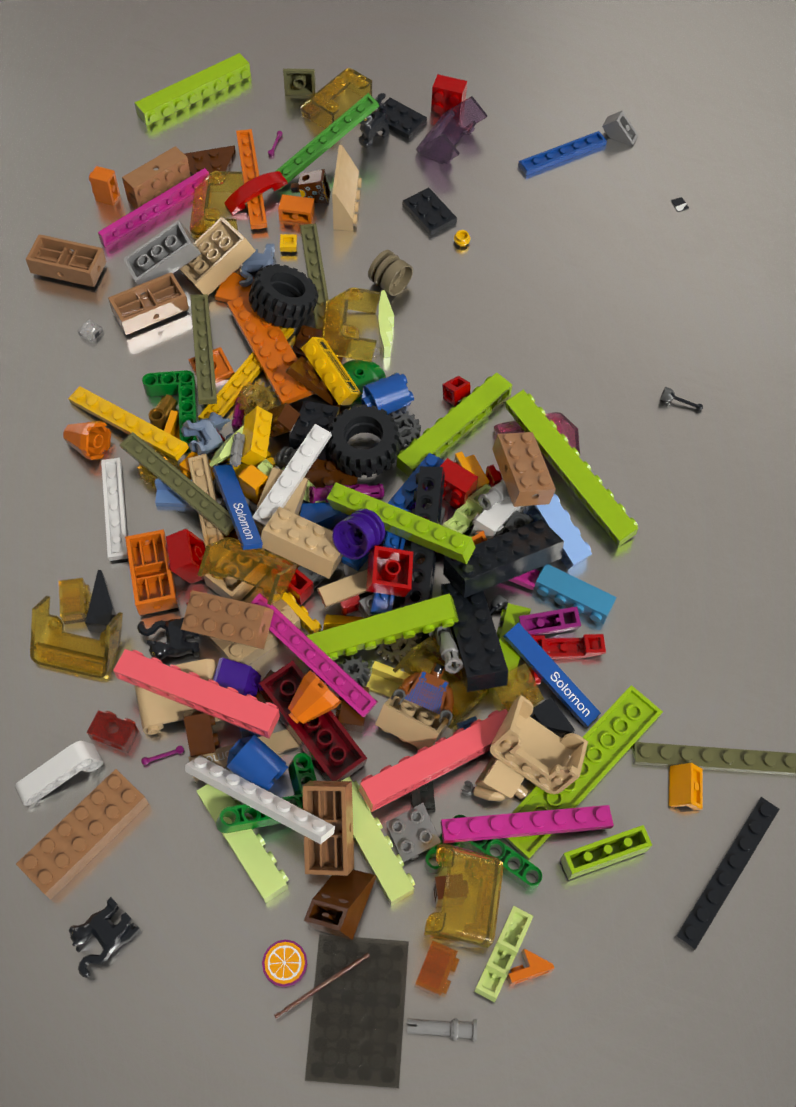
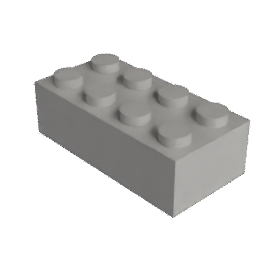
M178 220L123 259L135 282L141 285L170 272H176L201 253L189 231Z

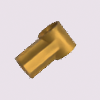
M170 395L163 396L156 408L149 411L150 424L164 431L170 411H174L178 405L177 400Z

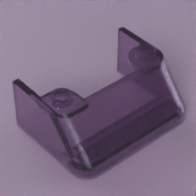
M471 96L445 112L416 148V151L421 156L440 164H448L460 154L455 146L462 136L471 134L475 130L474 126L476 123L487 118L488 115Z

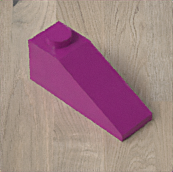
M577 607L519 616L520 624L531 636L577 630L581 627Z

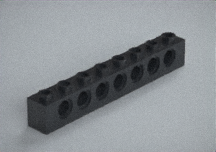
M420 466L419 473H416L418 489L414 491L416 506L415 509H412L413 514L440 524L444 492L445 472L443 467ZM427 486H433L431 490H425ZM427 503L431 504V506H430L429 508H427V509H424V508H423V506H424L425 504H427ZM412 541L407 551L413 552L412 586L405 596V601L401 602V608L432 599L437 552ZM419 558H425L423 563H416ZM422 576L423 580L421 582H414L416 577ZM421 595L419 601H412L414 596Z

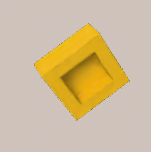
M280 234L281 252H297V234Z

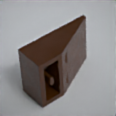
M352 870L348 876L332 875L313 897L304 921L318 931L353 940L376 875L358 870Z

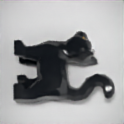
M380 93L375 99L379 104V109L373 111L360 122L362 135L359 137V141L366 148L373 144V136H376V132L382 131V137L389 135L385 103H381L386 97L385 93Z
M184 618L156 621L149 629L145 628L143 621H140L137 626L138 632L144 636L155 634L159 628L165 629V643L147 640V644L150 646V655L159 660L168 656L180 657L186 654L200 657L199 643L186 641L188 636L198 640L200 635L181 630Z
M112 897L107 900V906L103 910L92 914L84 924L73 925L69 929L70 938L73 942L72 945L76 946L78 953L84 948L91 936L97 939L103 949L100 955L90 954L82 958L78 966L79 974L82 977L88 978L90 976L87 968L89 964L104 963L112 953L116 952L125 943L131 941L141 931L134 923L130 924L132 919L126 912L121 915V921L118 924L114 925L111 922L112 917L119 910L118 904Z

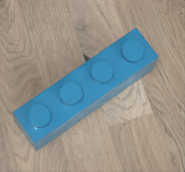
M549 564L544 566L534 586V590L541 596L552 598L560 605H566L570 608L577 607L579 614L582 613L590 617L591 620L603 624L617 598Z

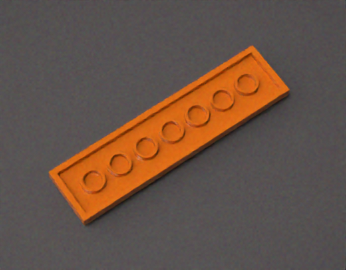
M249 294L228 301L227 306L281 404H290L315 394L286 373V370L298 358L280 327L274 326L273 323H267L264 318H260L257 315V312H254L249 302Z

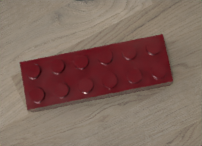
M292 660L259 683V692L267 702L277 706L280 714L279 719L302 750L310 756L312 763L325 781H342L366 764L367 757L332 711L305 724L300 721L296 723L288 715L290 713L288 707L305 676Z

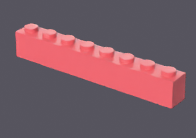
M125 649L113 670L117 679L269 739L280 717L279 709L270 702L262 703L252 695L247 694L244 696L239 694L232 687L224 688L219 686L214 680H203L196 673L183 672L179 667L172 664L170 666L165 665L155 657L147 658L137 650L129 651Z
M504 709L500 712L496 710L489 714L488 718L474 721L469 728L465 730L460 728L453 733V736L447 739L443 737L436 741L435 745L429 748L427 746L417 751L416 755L412 757L405 756L399 760L398 764L394 766L388 765L375 776L371 774L363 778L360 783L359 792L370 811L373 812L490 751L492 741L508 713L507 710Z

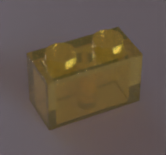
M83 578L59 581L60 617L64 624L86 621L90 604L87 600V596H90L89 584L86 585Z

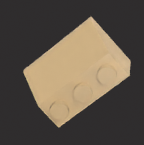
M394 696L393 699L390 697L384 703L375 725L384 732L397 736L401 741L416 746L418 750L425 746L429 748L435 745V742L441 738L449 722L447 718H442L440 723L439 714L404 699L402 704H399L401 699L398 696Z

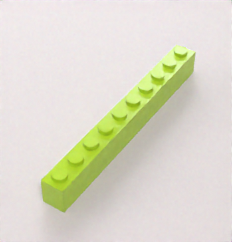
M523 389L507 400L506 410L524 432H533L541 453L619 547L635 536L638 531L637 522L632 517H628L624 506L614 500V495L609 489L606 490L600 477L590 471V465L586 461L583 462L581 460L580 454L575 447L571 448L566 436L557 431L556 424L552 420H548L543 408L538 407L534 403L533 396L530 393L527 394Z

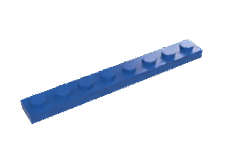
M429 453L390 499L388 504L409 510L414 503V491L418 489L416 473H419L420 466L440 467L445 460ZM369 553L360 559H349L343 556L341 558L342 563L359 571L368 560Z

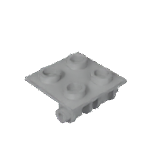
M424 803L386 822L403 862L409 859L414 860L419 857L418 854L441 843Z

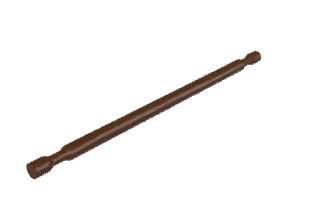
M367 952L363 957L355 960L286 1006L282 1011L274 1014L275 1018L277 1019L281 1014L289 1011L358 965L362 960L370 957L369 953Z

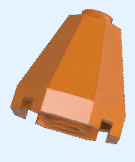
M102 421L68 424L64 429L63 438L85 458L95 460L103 458L105 455L102 454L103 451H107L110 448L111 431L105 427L107 424Z
M310 670L303 677L288 707L290 710L288 715L296 723L300 721L305 724L335 709L342 701Z

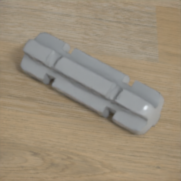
M240 432L234 435L229 463L234 467H238L241 464L245 435Z

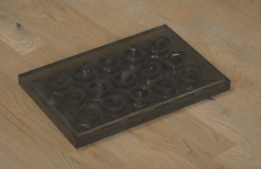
M319 934L314 988L355 960L363 957L367 952L370 957L362 960L358 965L313 994L305 1081L399 1089L409 941L354 937L353 940L335 935Z

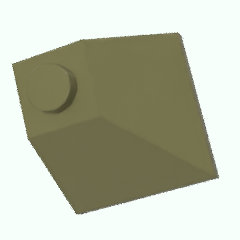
M283 68L285 96H316L315 69Z

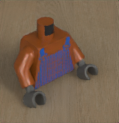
M434 663L430 674L425 671L413 673L403 680L399 688L391 696V699L394 696H398L401 699L399 704H402L404 699L433 711L440 715V723L442 718H447L449 720L448 725L451 724L454 696L452 688L448 685L449 682L441 679L445 671V667Z

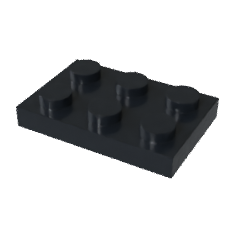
M391 97L384 102L389 129L408 140L427 123L426 116Z
M429 187L402 202L404 208L430 236L457 222V217Z

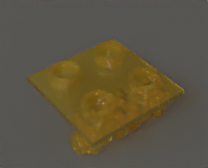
M526 663L508 672L506 686L494 688L502 703L500 706L501 710L506 709L507 712H509L513 702L520 695L528 699L533 705L544 700Z

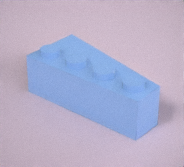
M556 494L553 495L550 504L527 506L523 511L533 518V522L542 519L564 540L563 553L560 560L568 570L592 555L589 544L584 542L580 536V530L573 525L569 513L563 509Z

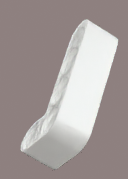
M77 741L15 784L16 791L24 806L34 804L78 772H92L103 765V760L94 744L86 741Z

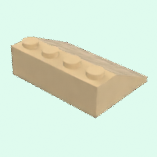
M339 145L332 191L333 230L353 231L354 224H357V214L355 212L359 210V202L357 200H360V190L358 188L362 186V178H359V170L343 145Z
M221 217L195 241L201 254L179 270L202 294L209 295L228 276L237 270L245 260L250 258L256 250L240 232Z
M267 585L243 601L251 603L261 593L293 624L301 629L300 618ZM270 630L264 650L208 637L224 658L245 665H250L282 642Z

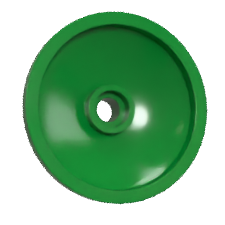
M355 359L343 364V367L361 393L363 392L364 385L381 378H386L383 369L369 360ZM362 395L358 397L352 404H362Z

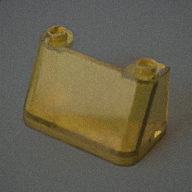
M438 844L436 861L440 866L448 867L441 912H434L429 915L424 935L456 947L488 948L495 938L503 863L499 858L448 844Z

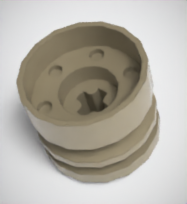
M391 250L381 252L373 260L368 271L369 280L375 282L377 286H381L391 296L402 292L413 275L412 266L400 259Z

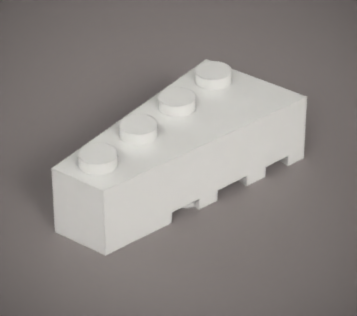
M509 496L502 502L495 503L490 510L483 509L482 513L477 514L473 519L474 527L471 535L479 530L484 531L487 540L501 535L504 526L516 510L520 512L524 506L514 507Z

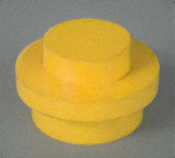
M465 230L457 231L454 235V242L460 246L469 244V233Z

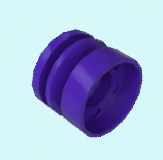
M359 509L336 524L333 529L332 538L335 547L344 557L360 559L368 554L374 546L381 544L385 537V527L381 518L375 512L368 509Z

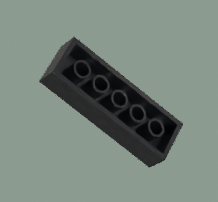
M540 519L476 544V548L467 564L445 556L443 575L466 598L561 559L564 540Z
M451 583L441 584V596L450 593L459 620L451 626L454 641L458 647L459 659L463 663L461 672L467 692L506 686L508 682V668L484 591L464 598Z

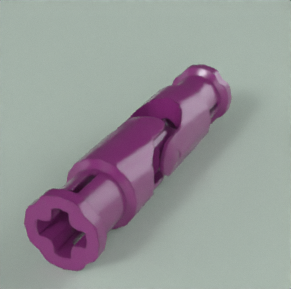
M382 483L372 486L367 484L344 485L378 500H382L384 497ZM334 485L325 486L324 488L310 486L308 490L310 503H315L316 501L328 503L327 497Z

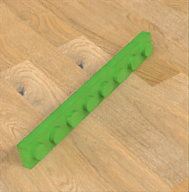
M367 93L276 171H280L289 183L379 107L378 102Z

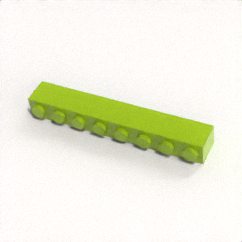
M238 53L134 102L136 113L147 126L251 76L250 63Z
M497 372L492 377L489 376L480 387L477 386L473 390L472 394L464 397L460 404L452 407L443 418H439L434 426L427 428L421 437L414 439L408 448L401 450L397 455L396 466L410 477L429 453L439 457L511 395L512 384Z
M335 483L327 497L332 508L337 511L351 515L359 509L371 510L381 518L385 531L462 563H468L476 548L472 537L339 483Z
M449 593L306 636L332 660H337L338 656L345 654L347 656L358 653V650L362 649L372 650L382 643L386 645L396 642V639L413 638L415 634L420 632L430 633L437 627H451L459 620L453 598Z

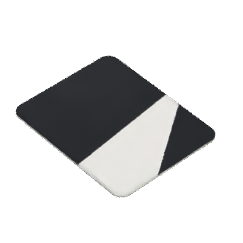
M682 197L671 200L677 211L689 208Z

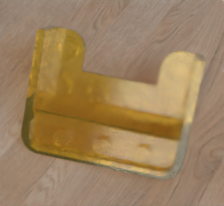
M347 68L304 101L300 106L301 114L326 129L334 122V115L339 111V104L333 99L346 88L361 97H364L367 93L372 96V80L354 69Z

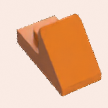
M523 949L521 953L526 968L520 965L510 969L511 973L508 974L507 980L509 986L552 972L554 965L538 955Z

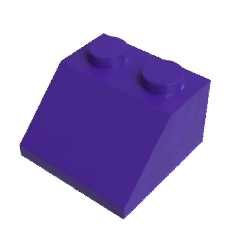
M219 658L213 680L221 687H232L239 694L244 696L249 694L256 697L259 683L261 682V675L249 665L226 658Z

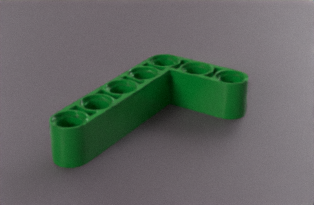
M183 370L144 375L142 382L145 393L148 396L179 395L180 440L188 445L193 440L199 442L197 436L184 437L181 432V428L187 420H190L192 423L198 422L197 386L194 374L191 371ZM190 448L187 449V453H191Z
M298 753L294 756L288 767L294 795L282 797V799L303 809V787L301 782L307 783L309 781H317L310 756L306 753ZM296 763L302 764L304 768L298 767ZM246 804L224 808L216 821V827L222 833H232L280 824V822ZM244 814H251L253 820L247 819ZM223 817L230 818L232 820V823H226Z
M456 815L453 818H464L466 816ZM441 833L439 836L441 843L432 847L425 859L426 870L432 874H437L443 870L462 843L527 890L536 889L542 880V872L538 867L498 839L483 840L480 844H476L473 841L454 842L451 848H445L442 845L443 837ZM497 848L501 855L497 857L491 855L490 849ZM436 857L440 860L441 864L433 866L430 864L429 859ZM515 861L519 868L516 870L511 869L508 866V862ZM526 875H535L537 882H529Z

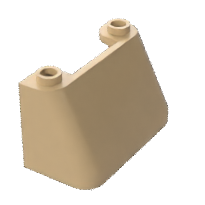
M202 659L175 665L181 671L196 673L201 679L206 681L214 679L217 668L214 659ZM134 685L144 734H158L163 729V724L184 720V711L193 710V708Z
M520 695L513 702L493 739L490 752L494 757L545 792L558 794L580 777L588 741L575 733H569L560 738L530 717L533 712V704Z

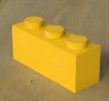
M258 406L245 416L242 433L245 435L241 462L249 466L252 464L255 467L267 458L273 416L272 413Z

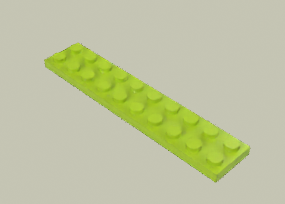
M631 685L582 737L588 741L580 777L558 794H549L536 786L512 813L577 808L635 742L659 718L663 711ZM552 834L505 839L529 860Z

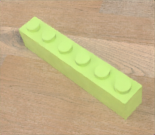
M349 776L342 781H352ZM355 780L354 782L352 781L353 839L372 874L376 875L377 883L390 906L414 893L413 886L415 882L411 874H406L403 870V860L399 854L395 855L392 851V841L388 835L384 837L380 830L383 828L381 822L377 817L373 818L369 807L360 795V786Z
M209 784L196 791L215 823L224 808L241 805L237 799L233 800L231 796ZM223 817L226 823H232V820L230 818ZM252 829L222 833L265 903H268L288 889L286 883L289 880L282 869L278 871L274 865L277 860L271 851L266 852L263 847L266 843L259 833L255 835Z

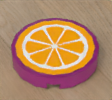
M280 940L270 945L264 953L262 961L263 972L268 981L283 988L294 986L300 982L308 965L303 948L291 940Z

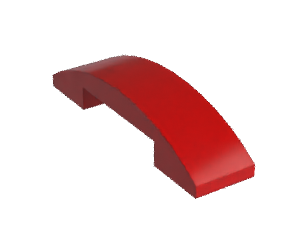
M280 171L260 175L235 190L224 204L229 212L234 215L246 208V202L271 188L273 191H276L287 185L288 182Z
M584 634L582 638L545 639V635L532 636L551 659H579L606 653L604 634Z

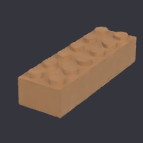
M115 769L25 854L16 865L51 900L149 803L145 796Z

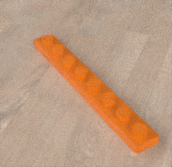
M252 129L236 131L244 184L259 176ZM260 194L247 202L251 230L267 228L263 195Z

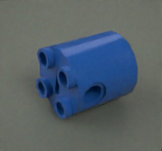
M396 372L387 378H381L364 385L361 403L362 405H367V407L377 406L378 410L384 409L387 411V415L402 407L410 406L411 402L414 401V396L408 390L406 376Z
M256 735L239 739L228 753V769L267 791L274 785L272 779L278 780L288 769L286 762Z

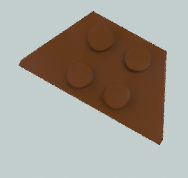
M235 145L184 153L188 158L190 175L192 176L204 168L209 172L210 178L227 175L228 167L231 165L232 156L236 150Z
M300 357L286 370L287 374L332 406L339 408L342 406L337 403L309 360Z

